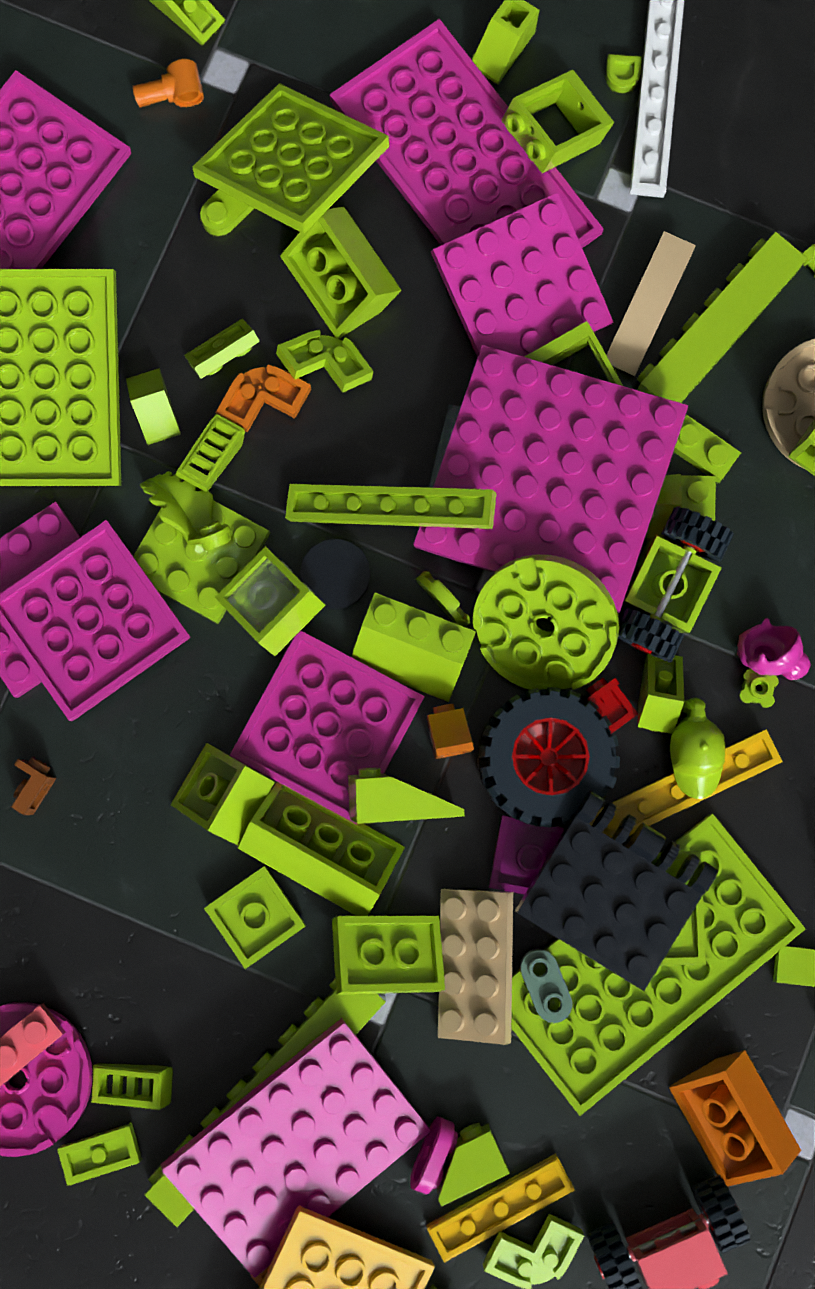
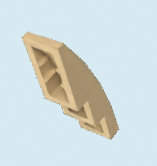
M665 231L663 232L606 355L612 366L633 376L636 375L696 245Z

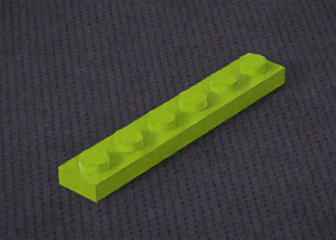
M289 484L285 518L290 522L493 529L497 493L493 489Z

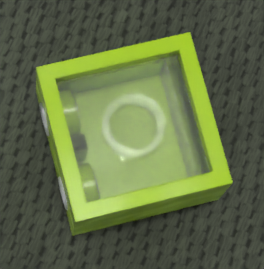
M266 546L215 597L241 626L274 656L325 606L315 593Z

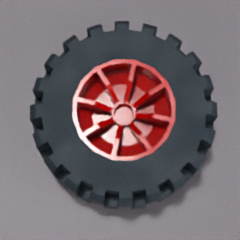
M548 687L547 689L535 688L509 699L489 719L479 741L478 769H480L482 777L481 782L484 789H487L490 794L491 800L497 807L504 810L508 816L534 826H566L590 790L603 797L605 802L608 790L613 789L617 780L614 774L615 769L619 768L620 757L616 756L615 747L619 746L617 736H612L609 726L612 724L607 716L602 717L597 711L598 706L591 700L586 702L580 698L581 694L571 690L565 692L560 691V688Z

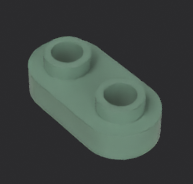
M544 949L528 951L521 959L520 972L535 1010L547 1022H561L569 1016L572 1010V998L557 961L553 955ZM537 962H543L546 965V971L543 975H535L533 973V966ZM557 997L560 999V1007L557 1010L548 1009L547 1003L550 998Z

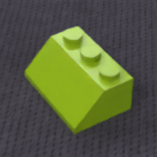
M345 207L328 209L305 234L299 232L280 255L336 339L343 337L382 312L401 291Z
M375 593L361 626L352 658L400 684L449 702L476 631Z

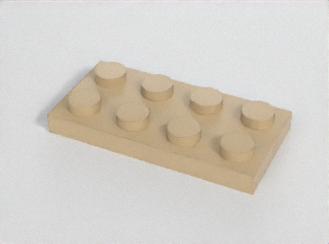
M441 889L440 932L445 990L439 992L438 1038L502 1045L511 1043L513 892Z

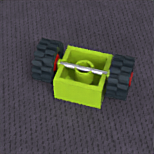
M679 506L674 507L661 533L669 541L659 536L649 538L636 563L623 605L626 607L619 618L618 638L645 653L664 661L672 662L684 638L682 633L691 632L722 569L705 559L708 558L718 562L722 560L734 536V533L729 528L722 526L718 521L711 520L712 518L708 516H702L699 512H692L688 508H681Z

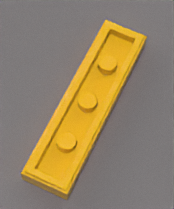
M555 1153L432 1221L426 1227L445 1263L499 1233V1231L501 1232L573 1192L575 1189Z

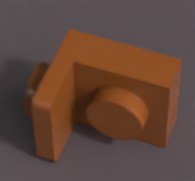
M31 757L29 761L18 758L14 765L31 775L29 780L24 779L19 784L13 795L16 800L11 807L23 815H34L57 778L48 773L50 767L34 757Z

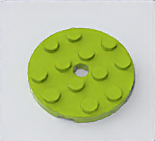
M529 555L506 563L489 577L481 589L474 606L473 628L476 629L481 644L480 650L485 659L501 676L510 682L529 690L535 688L547 689L548 687L560 689L572 687L574 690L595 679L607 666L617 644L619 619L610 593L604 584L585 567L558 556ZM550 617L554 630L550 632L541 630L537 626L536 620Z

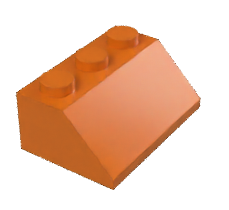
M745 1050L717 1058L669 1087L717 1175H721L726 1186L781 1175L802 1151Z

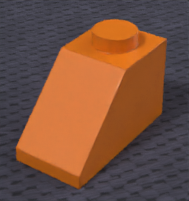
M454 704L434 707V714L427 715V721L435 759L470 753L474 750L464 709L455 710Z

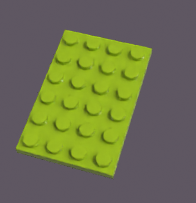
M0 269V486H121L116 271L114 269Z

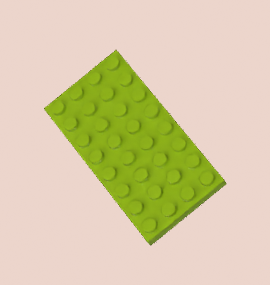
M714 814L707 815L675 842L680 845L679 852L699 851L701 852V863L706 861L718 869L716 879L710 889L703 895L706 964L659 966L645 991H642L607 968L594 967L591 958L556 938L544 950L548 951L556 959L572 998V1010L569 1016L558 1023L547 1022L536 1012L520 969L512 974L511 1029L579 1116L596 1104L806 929ZM537 962L533 966V973L535 975H543L546 971V965L543 962ZM557 997L550 998L547 1003L548 1009L557 1010L560 1007V999Z

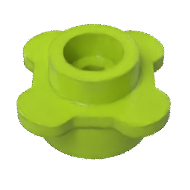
M752 669L745 671L743 674L745 681L742 684V691L739 693L741 701L744 703H760L764 708L771 707L775 702L773 697L774 687L779 683L777 676L760 675ZM757 685L762 687L760 692L756 690Z

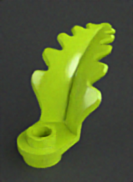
M169 471L163 475L158 474L140 484L145 493L153 495L149 498V501L163 508L159 512L161 520L180 531L188 545L202 544L204 551H208L222 546L231 540L228 534L231 530L229 525H221L219 521L213 522L212 520L213 496L209 491H196V486L187 481L182 482V478L176 476V474L172 475V472Z

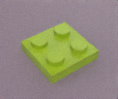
M266 865L204 908L245 969L306 927L305 922Z

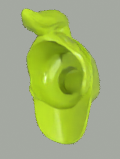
M691 698L684 702L682 712L686 713L687 716L677 725L670 741V755L676 783L683 793L695 799H704L716 790L725 763L724 735L713 722L707 719L704 710L706 704L700 698Z

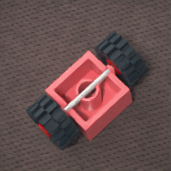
M720 1174L692 1186L693 1195L701 1211L699 1216L693 1208L625 1238L628 1243L627 1247L624 1246L614 1222L586 1233L595 1255L594 1260L609 1289H642L632 1261L636 1262L647 1289H707L716 1285L720 1277L727 1275L715 1243L720 1252L724 1254L751 1242L747 1226L742 1219V1214L736 1205L737 1203Z

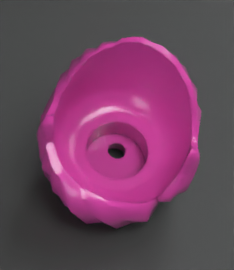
M765 618L762 624L753 626L739 635L737 655L742 664L751 668L754 672L769 676L782 674L789 680H798L808 673L811 663L809 657L803 652L801 636L793 626H773L769 618Z

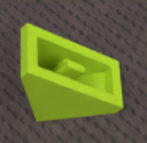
M160 368L127 378L130 402L147 444L180 435L179 425Z

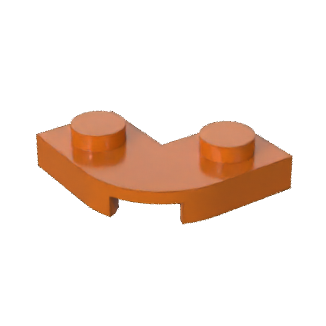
M267 365V367L255 368L244 374L241 372L234 379L215 413L248 432L264 403L296 418L312 388L310 384L299 378L294 380L291 374L278 367Z

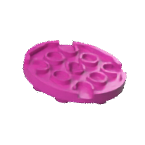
M14 1002L0 1005V1037L36 1009L39 1004ZM48 1008V1010L66 1033L21 1069L28 1079L23 1088H14L10 1085L9 1081L0 1086V1156H26L52 1146L74 1127L88 1103L93 1073L88 1048L76 1027L63 1015L51 1008Z

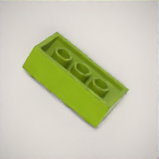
M276 782L251 819L238 849L356 916H368L405 847L363 823L355 824L287 786Z

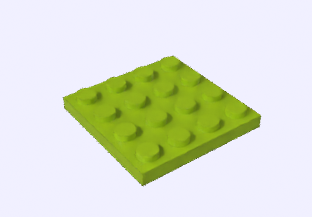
M279 83L192 167L195 178L305 234L389 148V136Z

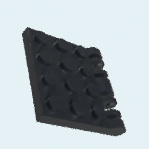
M590 790L577 808L515 911L642 991H645L701 897L710 889L716 879L718 869L706 861H703L698 866L700 862L699 857L692 853L685 858L675 877L665 871L676 859L680 845L674 841L670 842L655 865L651 862L662 849L666 837L645 823H641L626 847L623 846L622 843L628 838L636 823V818L629 814L622 819L616 832L610 838L602 833V831L614 817L616 805L611 802L607 803L593 825H589L604 802L603 797Z

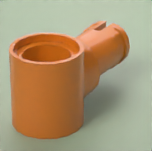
M190 59L172 62L167 67V73L161 75V79L133 86L134 96L139 108L164 100H168L169 103L174 102L180 107H191L199 104L204 99L197 65Z

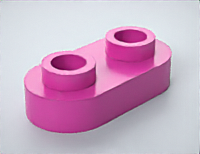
M436 1117L429 1127L431 1132L424 1139L411 1173V1189L424 1194H429L432 1189H437L443 1177L442 1166L447 1154L453 1152L458 1139L454 1123L441 1117Z

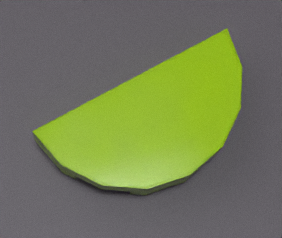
M423 571L415 578L417 583L453 623L463 627H467L470 624L469 615L463 612L459 607V601L440 580H435L429 571Z

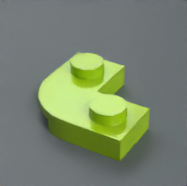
M315 330L277 345L276 354L294 380L323 367L342 393L372 380L374 371L355 345L346 337L341 341L331 336L320 335V330Z
M548 1214L532 1246L499 1231L482 1263L484 1271L524 1289H532L531 1285L547 1282L555 1276L559 1280L568 1269L584 1238V1233L581 1228L551 1214Z

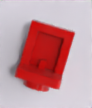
M603 677L586 689L590 696L585 701L591 700L598 706V713L602 717L607 716L612 724L609 726L612 734L638 715V712L617 686L619 684L618 680L614 678L607 683Z

